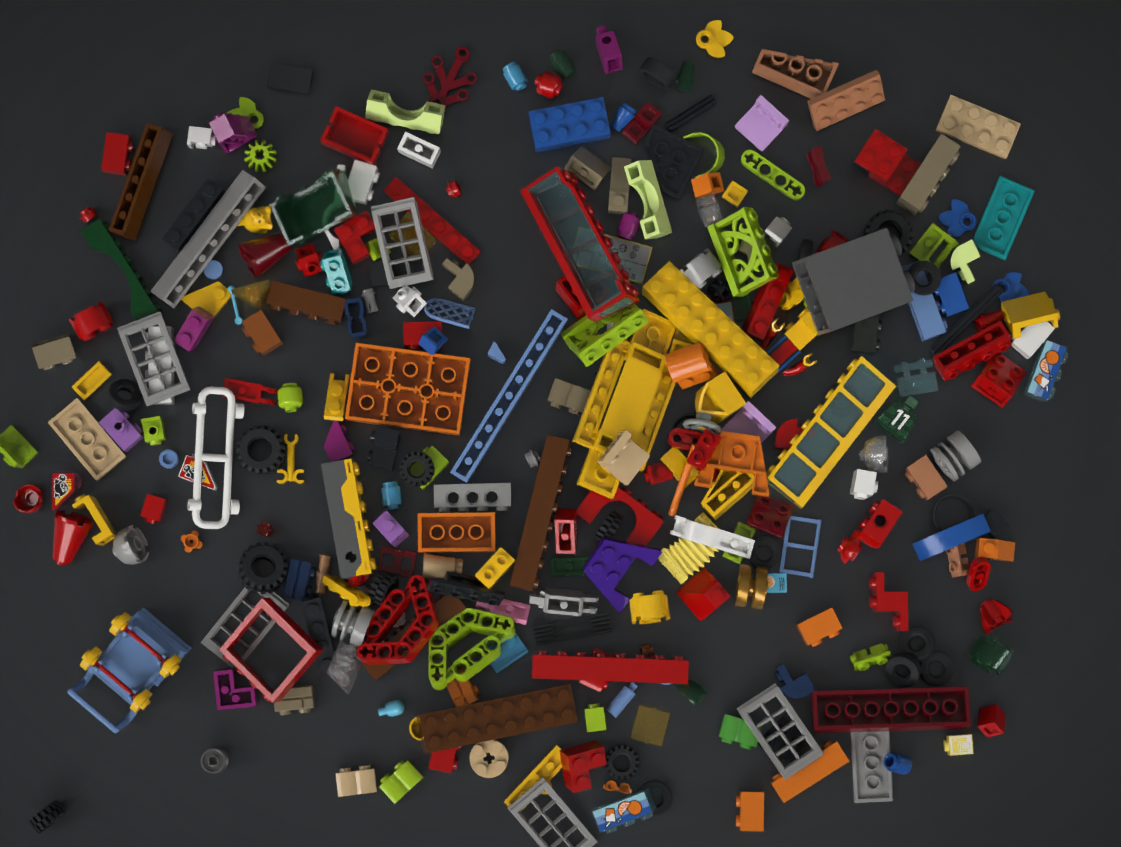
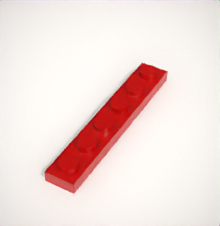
M397 177L383 190L393 201L415 197L422 226L465 264L467 263L470 266L481 253L479 249ZM411 209L405 210L410 216H412Z

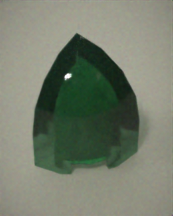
M688 679V684H673L694 707L708 694L694 680Z

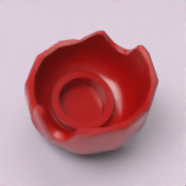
M26 484L16 490L13 504L22 513H34L41 508L44 494L39 487L33 484Z

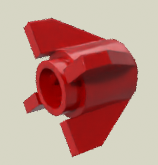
M991 598L981 603L982 626L986 635L990 634L995 628L1013 621L1010 617L1013 612L1009 606Z

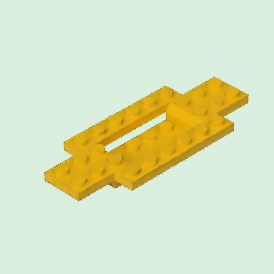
M644 308L642 312L647 318L648 323L633 333L629 342L622 341L604 355L572 440L589 448L577 485L610 499L614 498L620 481L597 463L598 459L618 433L624 430L632 434L630 439L650 455L676 384L670 376L665 357L676 326L670 320ZM624 360H625L626 362H625L624 367H623V370H622V372H621L619 381H618V383H617L616 389H615L614 394H613V397H612V399H611V402H610L609 408H608V410H607L606 416H605V418H604L603 424H602V426H601V429H599L600 424H601V421H602L603 416H604V413H605V411H606L607 405H608V403H609L610 397H611V395H612L614 386H615V384H616L617 378H618V376H619L620 370H621V368H622L623 362H624ZM647 461L639 471H643L645 469Z

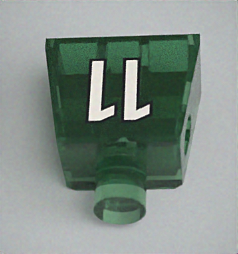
M911 396L907 398L904 404L896 400L873 423L899 443L904 444L918 419V415L913 410L919 402Z

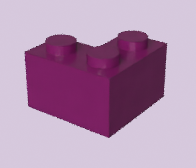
M235 667L215 669L213 671L217 710L257 706V690L251 685L237 686Z

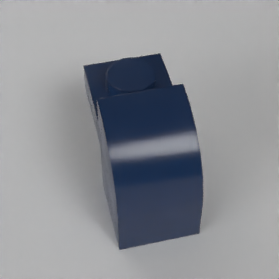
M784 664L775 667L777 679L780 683L784 682L785 684L779 687L785 696L802 698L812 693V691H816L807 673L792 680Z

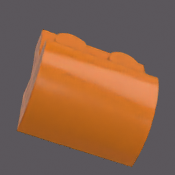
M701 342L665 354L670 376L674 383L678 382L682 390L717 377V371L709 361V354Z

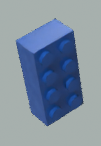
M603 97L528 111L536 153L609 139L611 136Z

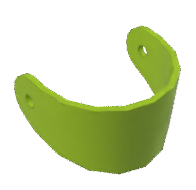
M701 132L686 135L683 139L687 140L703 136L710 138L716 146L717 159L709 171L695 176V178L706 173H716L722 167L725 159V151L722 144L714 137Z

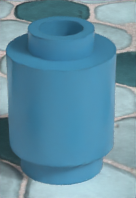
M512 62L503 68V75L512 90L521 91L527 87L526 83L529 80L520 65Z
M398 482L382 483L383 507H387V510L399 509L398 505H402Z

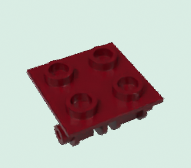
M757 495L746 524L750 527H756L760 531L763 530L765 533L773 534L777 538H783L794 506L770 496Z

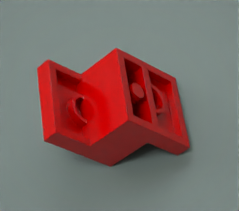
M877 129L874 130L854 161L870 172L868 177L898 196H901L921 163L905 154L908 150L907 148Z
M884 572L872 573V576L869 577V589H872V596L869 597V608H873V612H896L892 619L893 627H896V631H908V592H884Z

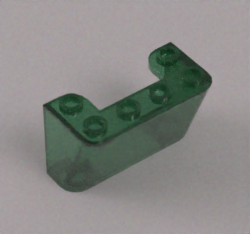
M340 169L325 171L322 173L323 177L314 181V185L310 187L306 185L299 188V193L295 195L293 193L286 196L282 194L274 198L275 202L269 204L288 246L300 244L357 214L345 171Z

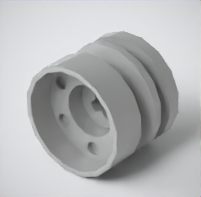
M959 430L947 437L949 447L940 442L938 444L940 450L936 446L930 450L937 466L952 481L959 479L958 474L961 476L965 474L962 465L971 470L981 463L977 451Z
M344 599L335 613L331 636L336 638L341 630L340 640H344L347 633L351 634L350 643L360 646L368 636L366 631L376 609L362 607L360 612H356L357 607L351 606L348 609L349 600Z

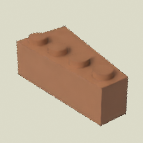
M762 49L752 73L812 99L827 92L839 63H829L820 59H807L804 56H791L782 52Z

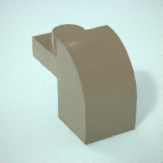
M446 258L442 266L456 276L448 289L465 301L474 287L475 278L473 271L467 263L461 269V264L452 258L450 261Z

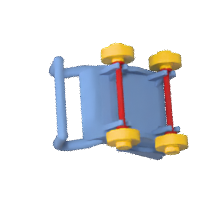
M144 607L138 610L133 617L124 612L121 616L118 614L111 621L112 626L109 632L116 637L103 654V651L97 646L92 650L88 649L83 654L80 667L87 672L79 682L67 691L73 699L113 733H118L126 727L140 709L144 710L151 701L149 699L152 693L149 690L155 684L158 687L170 674L173 676L180 668L178 664L192 649L191 646ZM94 674L131 705V710L116 725L111 723L77 694L78 691L89 683Z

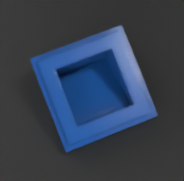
M434 326L422 335L419 345L430 355H433L448 338Z

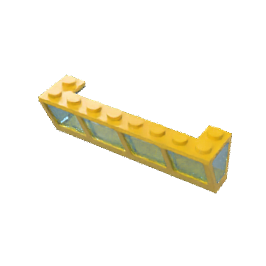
M862 356L858 360L854 358L846 368L849 372L847 374L843 373L837 380L838 387L835 390L830 389L825 396L828 400L824 405L819 404L813 411L816 414L812 420L807 419L801 427L804 431L800 436L796 434L790 441V444H792L788 451L784 449L779 455L778 459H780V462L776 466L771 465L766 472L768 484L799 508L804 507L896 387Z

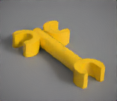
M287 434L284 435V441L287 444V472L283 469L277 470V473H283L285 476L283 480H277L279 484H284L287 481H295L298 484L304 483V480L297 479V475L305 473V471L302 469L295 471V445L299 441L297 434H295L293 442L288 441Z

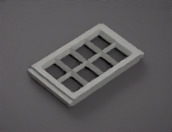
M415 197L372 206L371 212L389 288L393 289L434 280ZM411 209L413 221L400 224L397 212ZM394 213L396 225L383 228L380 216ZM415 226L417 238L403 240L401 228ZM397 229L400 241L386 244L384 232ZM418 242L421 254L407 257L405 245ZM401 246L404 258L390 261L388 248ZM422 258L424 271L411 273L408 261ZM405 262L407 274L394 277L391 265Z
M161 312L117 328L147 407L190 391L188 381ZM158 324L162 336L149 341L145 329ZM141 331L145 342L132 347L128 336ZM164 340L168 351L155 356L151 345ZM147 346L151 358L138 363L133 351ZM170 355L174 367L161 372L156 360ZM153 362L157 374L143 378L140 367ZM176 371L180 382L166 387L163 376ZM159 378L163 389L149 394L146 382Z
M246 586L201 641L204 646L230 667H235V671H237L236 666L223 658V653L219 650L222 645L213 638L220 629L228 635H232L233 632L224 626L231 615L240 623L243 622L244 619L234 612L242 602L251 610L255 607L245 599L252 590H247ZM274 591L272 593L265 592V594L257 592L263 598L270 597L284 612L290 606L289 603ZM261 613L259 616L267 624L260 632L253 626L249 627V630L257 635L251 644L248 645L241 638L238 643L246 648L240 656L244 661L248 659L276 624L272 618L270 619L264 613Z
M776 683L737 708L739 714L785 780L824 755ZM777 697L783 707L770 714L764 704ZM761 706L768 717L755 724L749 713ZM786 710L792 721L780 728L774 718ZM771 721L777 731L765 738L758 728ZM796 725L802 735L790 743L783 732ZM781 735L787 745L774 752L768 742ZM805 739L812 749L800 757L793 746ZM790 749L796 760L784 767L778 756Z
M543 777L507 807L540 847H556L562 841L568 847H574L567 837L576 829L585 838L575 847H592L597 843V840ZM545 790L553 800L541 809L534 799ZM531 802L539 812L527 821L520 811ZM556 803L563 813L552 822L545 812ZM542 815L549 825L538 834L531 824ZM567 816L574 826L565 834H562L556 824ZM553 828L560 838L548 846L542 839V836Z

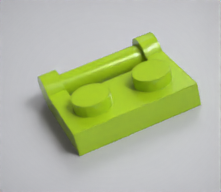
M932 223L910 251L909 255L917 261H929V258L944 240L947 242V245L933 262L939 269L951 251L958 247L959 243Z

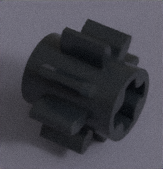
M716 278L715 282L709 284L708 294L711 295L710 300L724 303V300L730 297L731 290L727 286L728 282L726 280Z

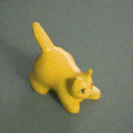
M260 206L249 209L237 226H245L251 233L266 234L268 230H272L271 207Z

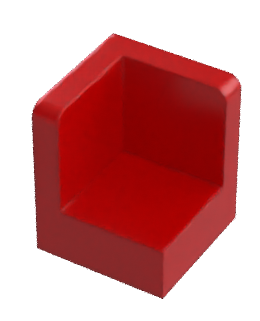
M997 704L980 708L977 727L987 738L1004 734L1006 714Z

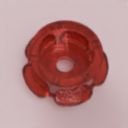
M261 522V525H256L258 527L256 530L257 534L270 538L271 534L274 533L270 524Z

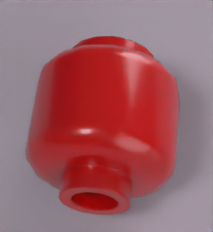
M545 71L542 75L538 74L534 85H537L536 91L538 94L552 99L555 96L558 97L564 83L561 82L560 76Z

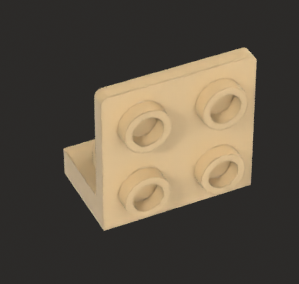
M627 430L618 433L597 461L624 485H629L650 457L648 453L630 439L632 434Z

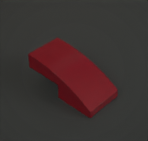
M647 102L634 119L623 129L622 134L637 145L651 129L652 125L661 117L662 113Z

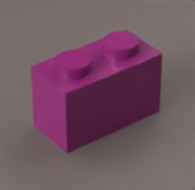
M199 306L192 309L173 342L189 352L197 348L215 316Z

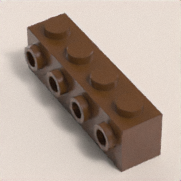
M272 281L266 303L270 305L272 310L281 311L286 309L292 315L300 316V313L306 314L309 319L318 321L319 318L326 319L328 324L337 325V322H343L346 299Z

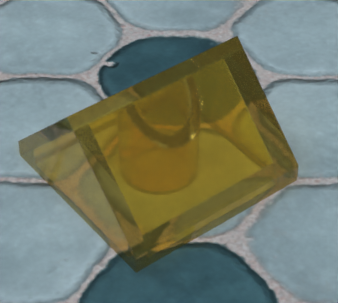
M409 211L400 220V224L413 221L412 214ZM415 226L401 228L403 240L417 238ZM423 227L427 249L429 250L436 244V239ZM393 230L389 236L394 242H399L398 230ZM418 242L405 245L406 253L409 257L421 254Z
M265 280L231 289L237 299L259 311L267 301L271 282Z

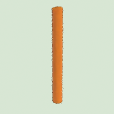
M696 444L691 445L688 457L690 456ZM687 462L683 468L668 515L673 517L676 515L692 466Z

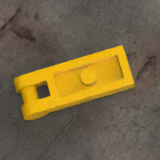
M323 576L321 583L328 586V590L339 593L342 599L349 600L351 606L357 607L360 605L368 607L370 605V597L356 587H349L348 582L338 576Z

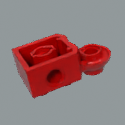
M884 499L874 502L869 509L870 516L864 518L858 526L860 531L855 529L850 538L845 536L837 548L843 563L846 564L849 559L854 561L863 547L860 545L861 541L871 548H879L903 511ZM876 517L882 519V526H878L875 523Z

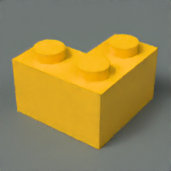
M808 307L800 313L798 322L795 324L791 322L784 328L786 331L784 334L799 350L804 348L818 335Z

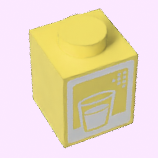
M972 734L947 735L946 740H943L944 751L950 756L974 754Z

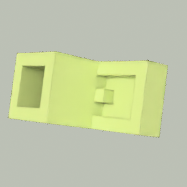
M973 239L959 245L951 256L952 270L960 267L961 270L958 273L962 281H967L968 284L975 281V278L967 263L981 257Z

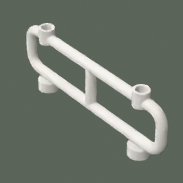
M210 386L201 390L198 396V403H193L192 413L197 414L193 499H188L187 508L188 511H192L193 521L198 527L220 529L226 526L230 514L238 515L240 509L239 500L231 499L234 421L235 418L243 419L244 404L235 403V396L228 388ZM209 394L225 395L228 399L225 454L203 453L204 418L206 413L205 399ZM202 461L225 462L222 518L219 521H203L200 518L202 505Z

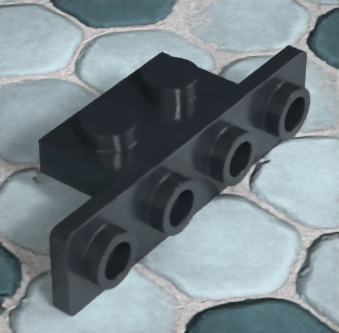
M450 571L445 573L444 580L431 578L426 586V591L435 594L449 595L454 598H463L498 606L505 597L504 592L483 588V583L476 577Z

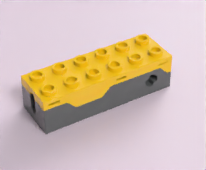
M352 458L323 463L321 467L340 577L343 580H348L349 587L363 586L369 576L374 574V570H377L375 558H371L370 551H374L372 539H368L367 532H370L369 521L364 518V513H367L365 501H361L360 494H364L362 483L357 478V475H360L359 464ZM351 553L357 556L355 562L348 560Z

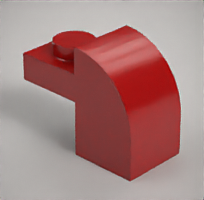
M798 419L788 420L778 428L775 434L774 449H790L792 446L790 441L796 434L800 436L804 431L801 428L803 424L797 427ZM810 428L804 437L814 438L816 429Z

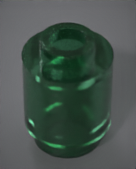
M557 50L550 56L551 60L549 63L564 79L571 76L577 70L574 67V62L564 50L561 52Z

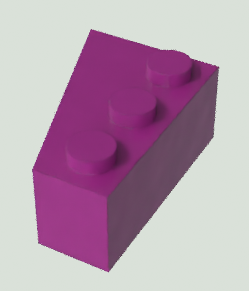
M222 112L215 115L214 120L209 122L218 143L226 154L258 137L248 116L233 115L232 113L225 114Z

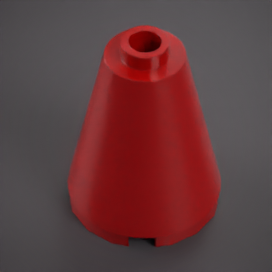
M58 510L55 513L52 558L56 560V564L66 566L73 561L93 526V521L90 522V518L75 512L65 514L66 511Z

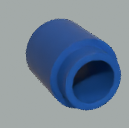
M896 752L887 754L883 761L887 770L903 775L909 773L912 768L911 758Z

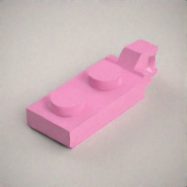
M503 599L498 606L477 601L475 609L508 616L515 623L526 625L530 605Z

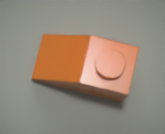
M987 538L976 539L975 558L985 557L988 560L1014 562L1015 542Z

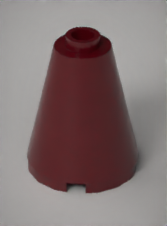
M279 233L239 243L238 247L243 261H246L248 264L249 272L255 278L289 253L294 242L289 234Z

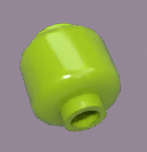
M286 383L278 389L279 407L285 409V412H296L297 408L303 405L302 389L296 383Z

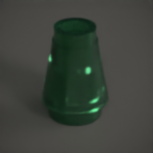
M683 62L676 80L678 89L690 91L695 85L693 62Z

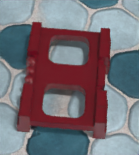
M814 147L812 152L806 153L809 165L813 168L815 187L825 185L831 178L828 169H825L826 165L822 159L824 158L822 147Z
M382 545L377 572L384 570L393 574H401V577L411 578L417 552L409 550L404 552V550H397L393 547ZM384 553L394 556L391 567L381 564ZM403 557L413 560L411 570L408 571L400 568Z

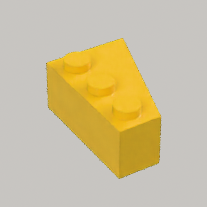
M720 470L712 484V488H709L701 502L702 507L716 521L752 489L753 474Z

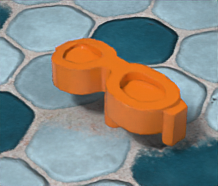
M609 780L603 786V789L607 791L616 790L624 794L632 793L630 785L626 782L617 786L614 780Z

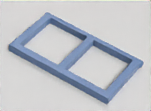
M790 516L784 535L779 568L780 573L813 578L821 519ZM791 520L817 524L814 546L788 542ZM787 546L813 550L810 573L784 569Z

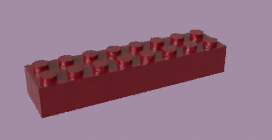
M968 687L812 691L811 694L813 734L968 729L971 726Z

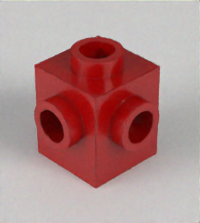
M313 243L295 249L298 260L295 261L299 271L303 270L305 277L316 275L323 271L320 264L323 256L321 252L317 253Z

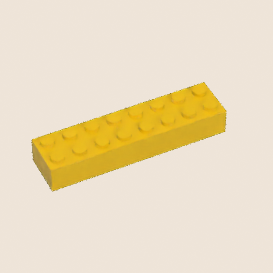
M670 261L642 286V295L694 344L701 342L711 361L723 372H726L728 377L750 398L778 372L780 365Z

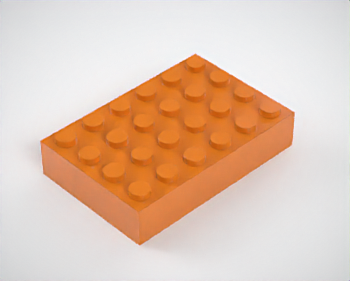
M356 343L345 419L352 422L460 436L471 359L436 353L430 355L428 352Z

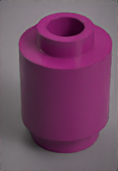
M630 211L627 214L623 213L617 228V236L631 241L632 237H635L640 224L639 215Z

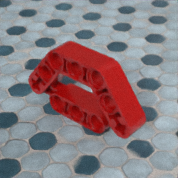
M421 575L412 576L403 591L399 589L392 590L373 614L366 631L368 637L356 651L358 658L367 665L411 663L438 629L439 619L432 593L426 591L428 582ZM419 583H421L419 587L423 593H420V591L417 589ZM402 596V601L398 604H395L396 599ZM412 600L417 618L400 641L379 643L387 636ZM423 600H427L426 606L420 607V603ZM387 612H391L390 617L388 619H384V615ZM428 618H432V622L429 625H425V621ZM379 627L378 633L372 635L373 629ZM420 633V638L413 641L414 635ZM409 649L406 656H401L403 650ZM385 650H390L388 656H382Z

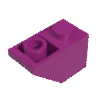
M335 420L324 444L330 462L354 456L352 451L355 450L351 439L348 441L346 439L345 433H347L344 423H339V421Z

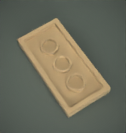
M950 95L935 131L1006 160L1021 123Z
M76 398L48 422L96 481L100 480L127 457L79 398Z

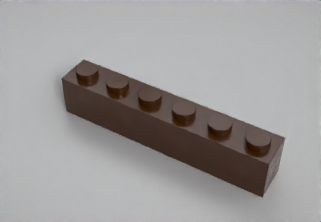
M146 123L108 231L120 237L136 241L173 136L171 132L162 127Z
M444 594L438 596L440 600L435 603V608L439 619V627L466 609V606L459 598ZM416 614L408 620L409 625L405 628L400 626L393 632L394 637L390 640L385 638L380 643L399 642L416 620ZM428 618L425 621V625H429L432 622V618ZM415 634L413 637V641L418 640L421 634ZM409 649L403 650L401 656H406ZM385 650L382 656H388L390 650ZM361 662L375 681L397 665H367Z

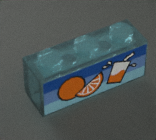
M1048 339L1042 343L1024 395L1042 402H1047L1053 398L1056 390L1053 386L1055 381H1059L1062 371L1060 367L1062 363L1065 364L1069 353L1066 352L1068 347Z
M649 788L595 808L592 810V814L599 832L606 831L609 834L618 830L617 826L622 824L624 827L635 824L634 820L641 818L643 821L653 817L652 813L657 809Z

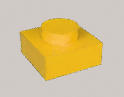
M732 180L722 198L738 208L748 190Z

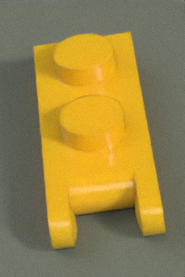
M331 372L324 419L343 421L350 374L345 375V380H335V373Z

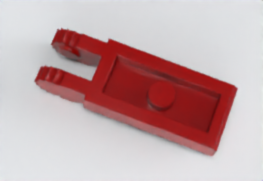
M225 378L223 387L233 392L235 400L275 406L276 401L263 399L261 395L262 391L277 394L278 389Z

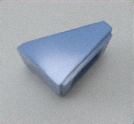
M494 341L488 351V357L504 365L506 358Z

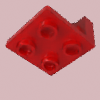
M998 352L989 359L971 387L1003 408L1014 395L1027 372Z

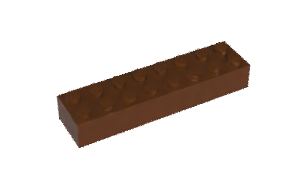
M551 435L546 437L510 582L511 587L533 592L534 588L538 589L540 577L537 576L538 569H543L545 558H542V553L548 549L549 539H546L547 533H551L554 520H551L552 513L556 514L559 502L556 501V497L561 495L563 483L560 482L561 477L566 476L568 468L565 460L566 457L570 458L572 452V445H569L570 440Z
M571 684L416 715L424 754L578 722Z

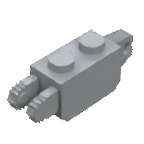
M545 587V590H540V593L530 592L529 603L537 604L538 608H543L545 613L581 616L582 613L594 614L597 612L596 607L583 605V601L597 602L599 597L593 594H584L580 590Z

